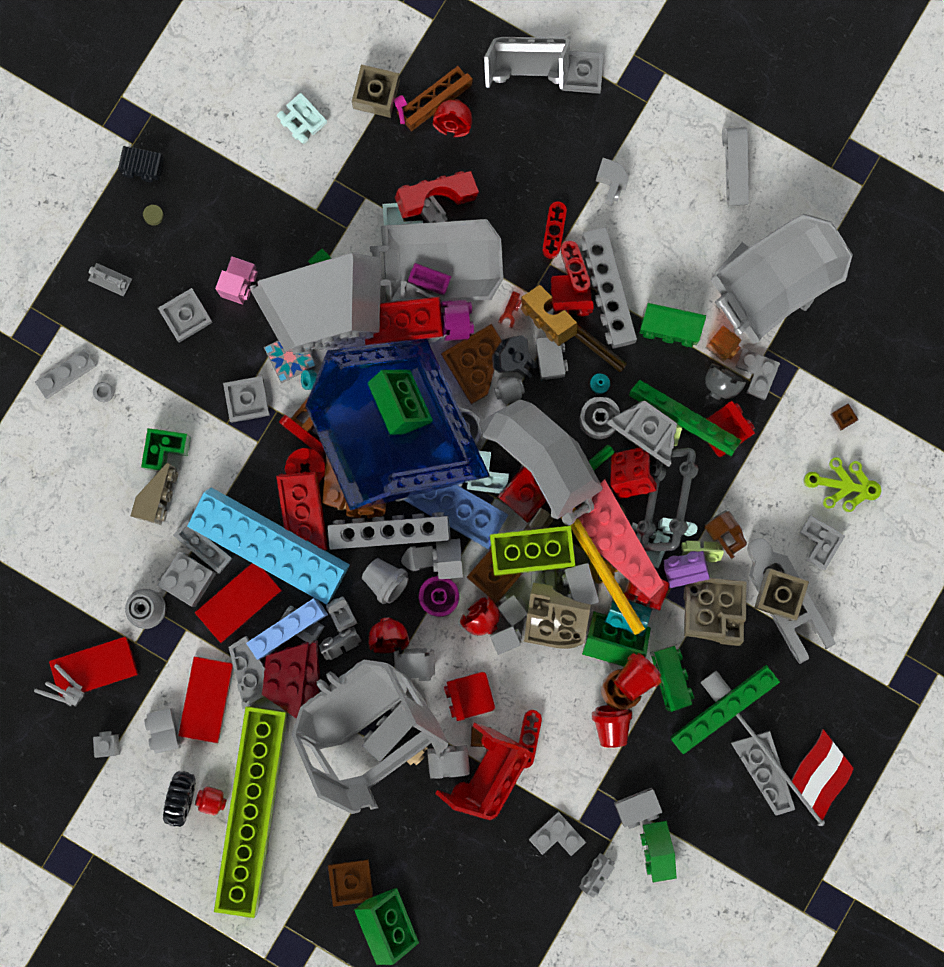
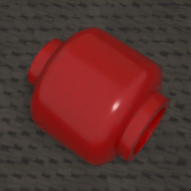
M204 787L203 790L198 791L195 806H198L199 812L215 816L220 810H224L227 799L224 798L222 790Z

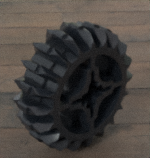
M178 771L172 777L164 802L163 821L165 824L173 827H181L185 824L195 791L196 779L194 774Z

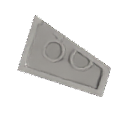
M247 636L229 646L243 709L264 697L262 689L265 665L261 659L257 660L246 644L250 641Z

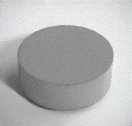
M100 382L95 385L93 395L95 399L105 403L113 398L114 389L110 384Z

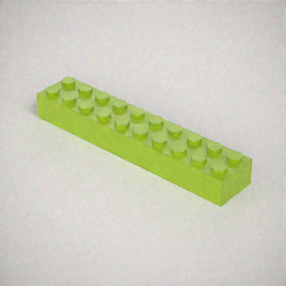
M253 706L245 707L214 906L215 913L255 918L258 914L288 717L286 711Z

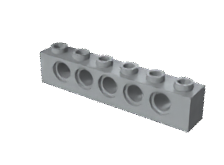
M603 227L584 232L582 239H580L582 251L586 250L587 258H585L587 269H591L592 288H596L598 294L595 295L597 306H601L603 314H600L602 325H606L608 331L605 333L607 344H611L612 349L634 344L637 338L607 228ZM598 247L602 250V254L595 255L592 249ZM597 267H606L607 273H599ZM608 284L612 287L613 291L607 293L603 291L602 286ZM609 303H614L617 305L618 309L616 311H610L607 308V305ZM614 322H620L623 328L621 330H615L612 324Z
M444 512L432 513V517H424V513L412 514V518L404 519V515L392 516V520H385L384 517H373V521L365 522V518L353 519V523H345V520H334L333 524L328 525L330 549L446 541L451 539L449 515L444 516ZM426 522L433 523L434 531L432 533L425 531L424 524ZM407 523L414 526L412 534H407L404 530V526ZM386 525L393 526L394 534L392 536L385 533ZM367 526L374 529L373 537L366 536L365 529ZM347 528L354 530L355 535L352 539L347 538L345 535Z

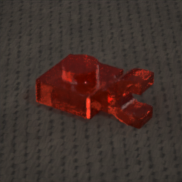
M512 292L505 312L499 318V324L502 325L505 319H509L511 322L509 328L513 329L515 320L512 315L514 311L518 312L522 303L519 300L520 293Z

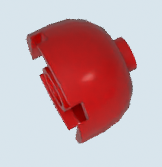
M460 100L442 102L437 107L433 116V126L444 135H447L448 131L455 133L453 137L465 136L469 133L472 125L471 111Z
M483 597L468 608L471 612L467 616L463 614L460 619V625L467 632L476 636H483L487 633L492 634L497 629L500 613L497 605L490 597H488V600Z
M392 618L381 619L370 630L369 648L370 650L374 648L375 653H393L395 651L394 648L401 647V650L409 646L407 629L402 623L392 620Z

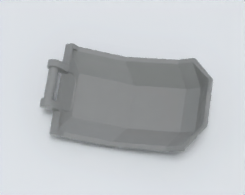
M802 214L746 249L711 278V281L721 294V297L715 303L718 308L721 307L733 325V331L736 335H740L745 331L752 343H757L792 312L828 289L846 281L853 254L832 221Z
M487 219L381 226L382 246H370V252H372L374 257L380 258V252H384L385 279L382 280L381 278L380 286H385L386 303L401 301V281L408 283L414 263L452 277L445 296L413 285L435 297H440V302L492 300L503 281L501 238Z
M519 399L479 422L484 438L497 442L532 473L551 508V517L556 519L562 517L563 523L566 526H570L577 518L594 510L592 497L602 491L603 487L579 443L534 404ZM579 504H581V507H579L578 509H576L575 511H573V508H574V507H576V506H578Z

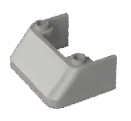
M498 37L493 39L484 56L486 87L490 88L493 80L496 83H503L511 75L548 76L552 83L559 84L560 89H564L568 78L570 40L567 38Z

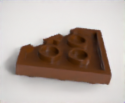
M492 324L471 335L469 339H465L441 353L442 358L471 405L488 395L495 370L493 369L492 355L502 341Z

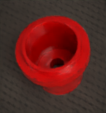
M632 653L628 657V662L614 680V683L625 696L634 701L651 688L657 687L661 683V674L643 655Z
M608 705L597 707L592 712V720L595 722L602 747L615 748L628 744L630 720L633 718L632 710H616Z

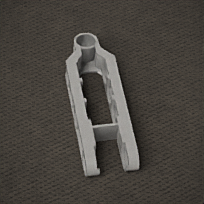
M757 538L748 544L747 551L753 562L749 577L758 593L763 581L764 569L774 563L779 564L783 573L799 578L788 556L773 552L765 539ZM807 590L802 603L805 612L796 621H789L788 619L771 614L799 664L808 660L809 656L794 628L808 621L815 634L819 635L825 645V649L835 645L833 636Z

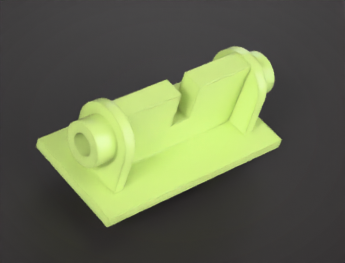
M700 541L682 542V555H687L692 551H703L708 562L713 563L722 559L724 550H722V545L718 542L704 541V548H700Z

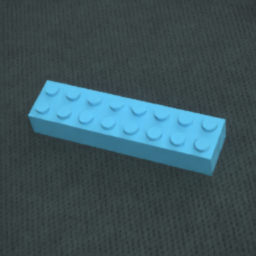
M212 487L203 493L187 527L325 604H328L335 595L350 564L298 537L291 531L286 530Z

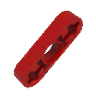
M554 202L549 207L542 249L544 256L549 259L556 258L561 249L567 212L566 206L562 202ZM556 207H560V211L563 212L559 214L558 221L554 220L555 212L552 211L556 210ZM556 225L560 228V233L552 235L549 232V228ZM551 240H555L554 249H557V251H553V254H550L549 250L546 249L550 247Z
M566 241L561 246V257L573 291L578 295H584L590 289V279L577 243ZM567 248H570V250H573V254H572L573 258H571V259H570V254H569V252L566 251ZM578 264L581 269L574 272L570 269V266ZM578 277H580L581 283L584 284V288L578 285Z
M284 414L279 423L324 457L327 447Z
M536 710L527 711L523 717L519 744L525 748H533V752L529 751L531 760L527 762L524 768L532 766L535 758L542 722L541 714ZM532 713H535V717L538 718V722L533 724V728H537L536 732L524 730L525 726H530L527 716H531ZM526 733H531L535 737L534 742L530 745L523 742V736Z

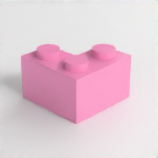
M231 257L227 271L222 270L215 288L222 298L243 305L244 301L250 297L251 290L249 288L251 282H255L258 274L255 265Z

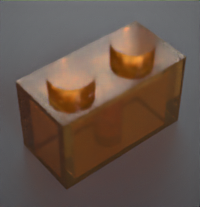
M723 325L705 348L724 362L727 358L731 360L741 348L739 343L742 340Z

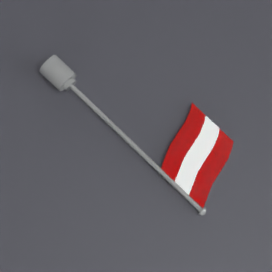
M714 671L700 682L715 702L731 691L717 671ZM738 713L736 715L818 821L817 825L823 826L825 824L823 819L832 801L846 785L852 774V765L824 729H822L816 744L802 760L792 780H790Z

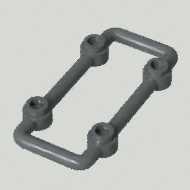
M692 448L672 449L671 457L688 456L687 462H683L680 465V472L684 479L677 517L669 523L670 531L673 533L672 542L648 543L649 537L656 530L652 520L659 483L666 476V469L658 459H656L655 464L650 466V474L657 484V491L649 493L645 519L637 525V530L641 534L640 543L647 552L675 550L680 544L681 536L688 529V524L684 521L691 480L698 473V467L695 465L696 453Z

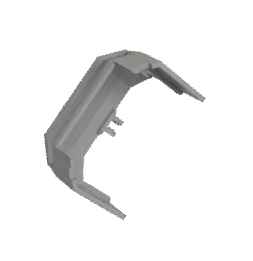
M362 660L339 678L334 673L329 672L326 674L327 679L332 683L329 686L322 679L318 680L317 686L321 692L300 707L292 731L293 740L318 798L351 814L359 813L360 808L370 807L371 810L378 808L370 788L432 743L441 761L444 758L443 750L447 749L448 741L438 721L409 677L388 663ZM407 688L416 702L412 701L405 695ZM401 701L400 706L407 712L413 727L422 732L362 776L339 780L320 749L342 745ZM303 744L312 749L324 772L312 766Z

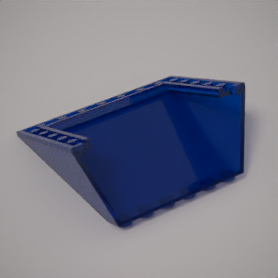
M427 339L334 349L326 352L305 406L350 510L391 502L490 476ZM381 370H410L433 422L406 434L390 435L368 382Z

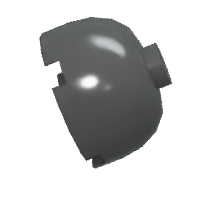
M712 363L705 375V384L711 391L710 395L717 400H720L721 397L731 399L737 396L744 388L746 382H743L740 377L727 369L719 370L720 366Z

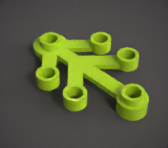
M837 457L829 461V466L835 470L842 481L820 477L816 472H809L803 478V482L808 488H815L821 485L841 489L834 495L823 499V506L827 509L833 508L836 502L852 491L859 492L860 494L842 504V509L845 512H852L865 499L872 501L881 495L880 485L876 481L868 480L861 470V463L858 461L851 462L848 468L851 473H855L861 484H856L851 480L842 467V460ZM834 460L838 461V467L833 466L832 462ZM853 464L858 465L857 471L852 469ZM811 476L816 478L815 483L810 482ZM869 487L875 489L874 494L869 493ZM827 499L832 500L831 506L826 504ZM846 503H851V510L846 508Z

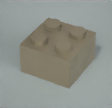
M361 64L352 97L353 109L391 118L394 99L396 98L400 83L399 73Z
M767 569L754 608L796 621L809 581L773 569Z

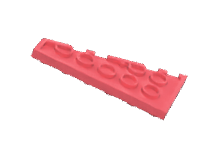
M604 479L600 483L603 490L592 497L594 510L579 517V520L600 555L651 599L664 584Z

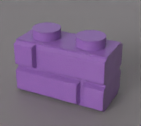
M692 551L687 555L671 556L664 560L665 573L670 588L710 579L703 551Z

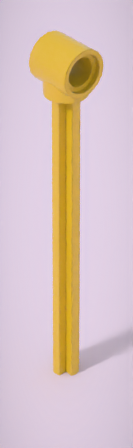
M577 518L570 525L572 532L634 635L641 633L645 630L643 624L579 518Z

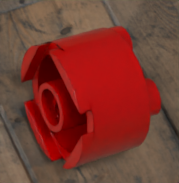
M301 448L294 451L288 457L285 472L286 474L303 473V466H309L310 472H317L318 484L320 486L324 482L326 463L315 450Z
M628 580L624 595L629 600L634 601L636 599L635 603L646 607L650 604L649 607L660 611L670 584L662 580L664 585L649 599Z

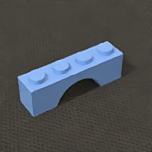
M313 598L246 644L257 660L262 659L293 636L327 616L328 613L321 602Z

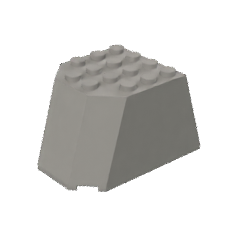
M352 252L258 281V286H250L254 298L284 351L293 352V355L309 354L315 349L331 350L337 348V345L340 344L348 345L355 343L357 339L373 338V334L379 332L381 260L379 257Z

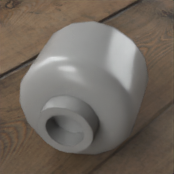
M515 376L498 380L497 388H494L497 400L501 399L504 404L518 401L522 398V394L525 393L521 379H517Z

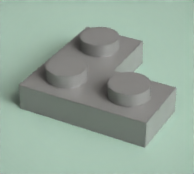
M743 348L735 368L753 374L746 393L765 400L780 363Z
M813 516L808 517L800 531V534L816 543L807 561L822 570H826L845 535Z
M559 811L529 838L542 855L557 841L570 856L586 843Z

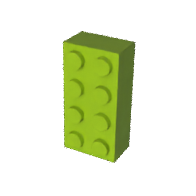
M571 526L490 534L494 576L575 567Z

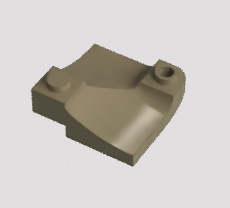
M710 578L686 584L683 596L685 600L684 636L708 639L725 645L740 646L744 642L747 582ZM694 588L697 593H692L690 589Z
M533 582L524 642L560 649L575 648L584 644L591 605L565 597L553 590V586Z

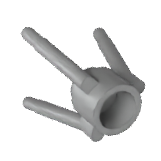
M56 664L54 667L73 688L69 686L65 691L50 682H46V686L63 694V697L39 689H34V692L76 707L84 695V692L81 691L82 686L78 685Z

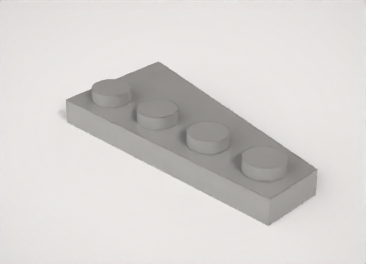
M770 731L757 734L756 736L781 767ZM751 736L731 742L774 814L780 815L795 810L786 780L754 738Z

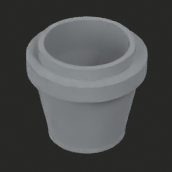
M379 558L372 561L362 575V580L376 594L377 600L382 604L392 603L407 586L409 580L408 572L404 569H398Z
M137 590L130 595L126 602V617L135 627L141 629L153 628L164 619L166 603L163 597L154 590ZM141 604L145 606L143 612H140L138 609Z

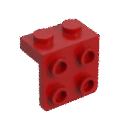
M568 275L553 276L551 278L553 315L559 314L564 310L569 315L577 314V316H587L593 312L591 286L586 294L578 295L573 291ZM578 277V285L584 288V284L581 283L580 277Z
M733 401L707 418L708 421L742 440L741 443L755 434L753 424L750 420H745L741 407L737 403L734 404ZM708 443L718 457L726 454Z
M640 447L617 452L612 455L611 487L619 499L657 491V484L650 474V454Z
M485 672L447 681V686H444L446 697H451L453 704L449 706L452 718L456 717L457 721L491 712L495 709Z

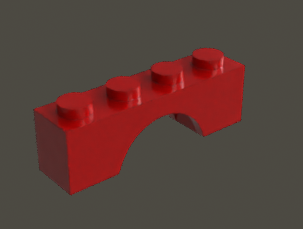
M460 171L453 176H440L433 181L428 182L424 180L413 186L404 185L397 190L395 200L403 219L421 214L424 201L431 196L443 195L449 197L458 205L474 201L479 191L471 171L465 173Z

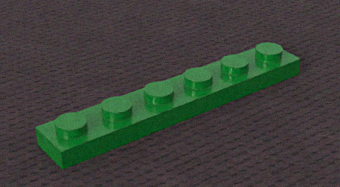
M641 380L636 383L629 394L630 397L639 402L646 401L679 426L730 456L733 455L742 441Z
M765 665L670 737L672 742L682 754H685L780 683L779 679Z

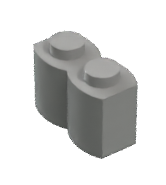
M173 708L147 714L144 722L146 730H150L151 738L149 739L151 751L154 750V753L157 754L181 748Z

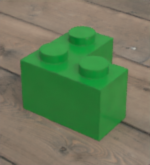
M147 428L141 468L159 472L167 463L168 453L188 456L191 437L185 433Z
M667 821L643 825V834H640L641 845L646 846L644 856L647 862L645 863L647 875H651L653 883L677 879L675 851Z

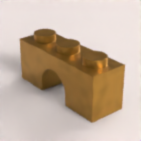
M541 285L521 297L522 312L533 319L536 327L541 328L551 342L554 341L560 346L577 334V322L565 310L556 315L547 313L553 309L552 296Z

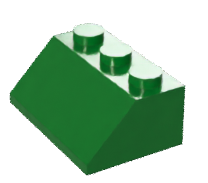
M647 303L643 311L639 333L648 339L658 337L667 343L677 341L681 342V345L685 347L697 346L706 315Z
M381 370L368 382L390 435L406 434L433 422L410 370Z
M593 611L582 655L623 667L628 662V657L632 653L636 655L639 653L646 657L651 632L650 627L646 628L643 636L634 635L630 631L605 623L607 615Z
M670 646L650 652L653 665L661 674L659 686L666 710L672 712L692 705L691 700L694 699L691 688H687L685 680H688L686 669L681 668L680 661L682 660L680 649Z
M397 888L369 898L354 909L376 965H394L419 944Z

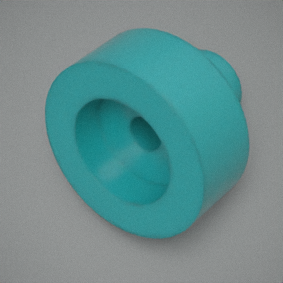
M304 370L301 374V385L305 390H314L317 384L321 382V376H317L314 370Z
M596 374L590 381V388L596 394H604L610 387V380L604 374Z

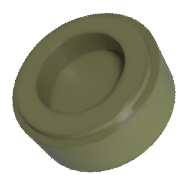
M149 205L143 211V217L149 225H158L162 222L164 215L159 206Z

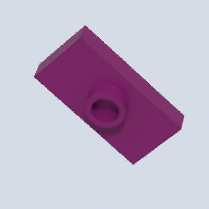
M414 263L408 283L445 296L452 277Z

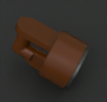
M725 510L705 524L704 528L712 540H718L731 559L735 557L734 554L747 545L742 528L730 511ZM729 532L736 541L730 546L723 539V536Z

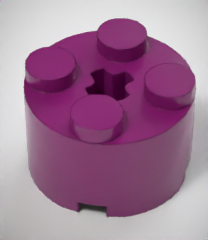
M466 300L442 301L441 307H444V312L441 313L443 333L446 335L444 341L469 339L471 334L474 333L473 321L470 322L469 314H472L471 302Z
M436 576L423 583L419 592V601L422 608L428 614L435 617H444L451 614L458 606L459 591L452 580L439 579ZM436 592H438L439 594L443 592L444 600H438L436 602L434 600L436 598L434 594Z

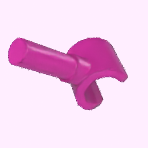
M400 95L394 99V103L399 112L400 124H405L402 107L406 106L407 102L403 95Z

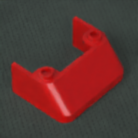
M474 722L473 727L483 734L481 743L488 751L470 783L461 782L457 784L451 794L439 790L435 794L453 810L492 820L500 813L530 758V752L523 745L495 729Z

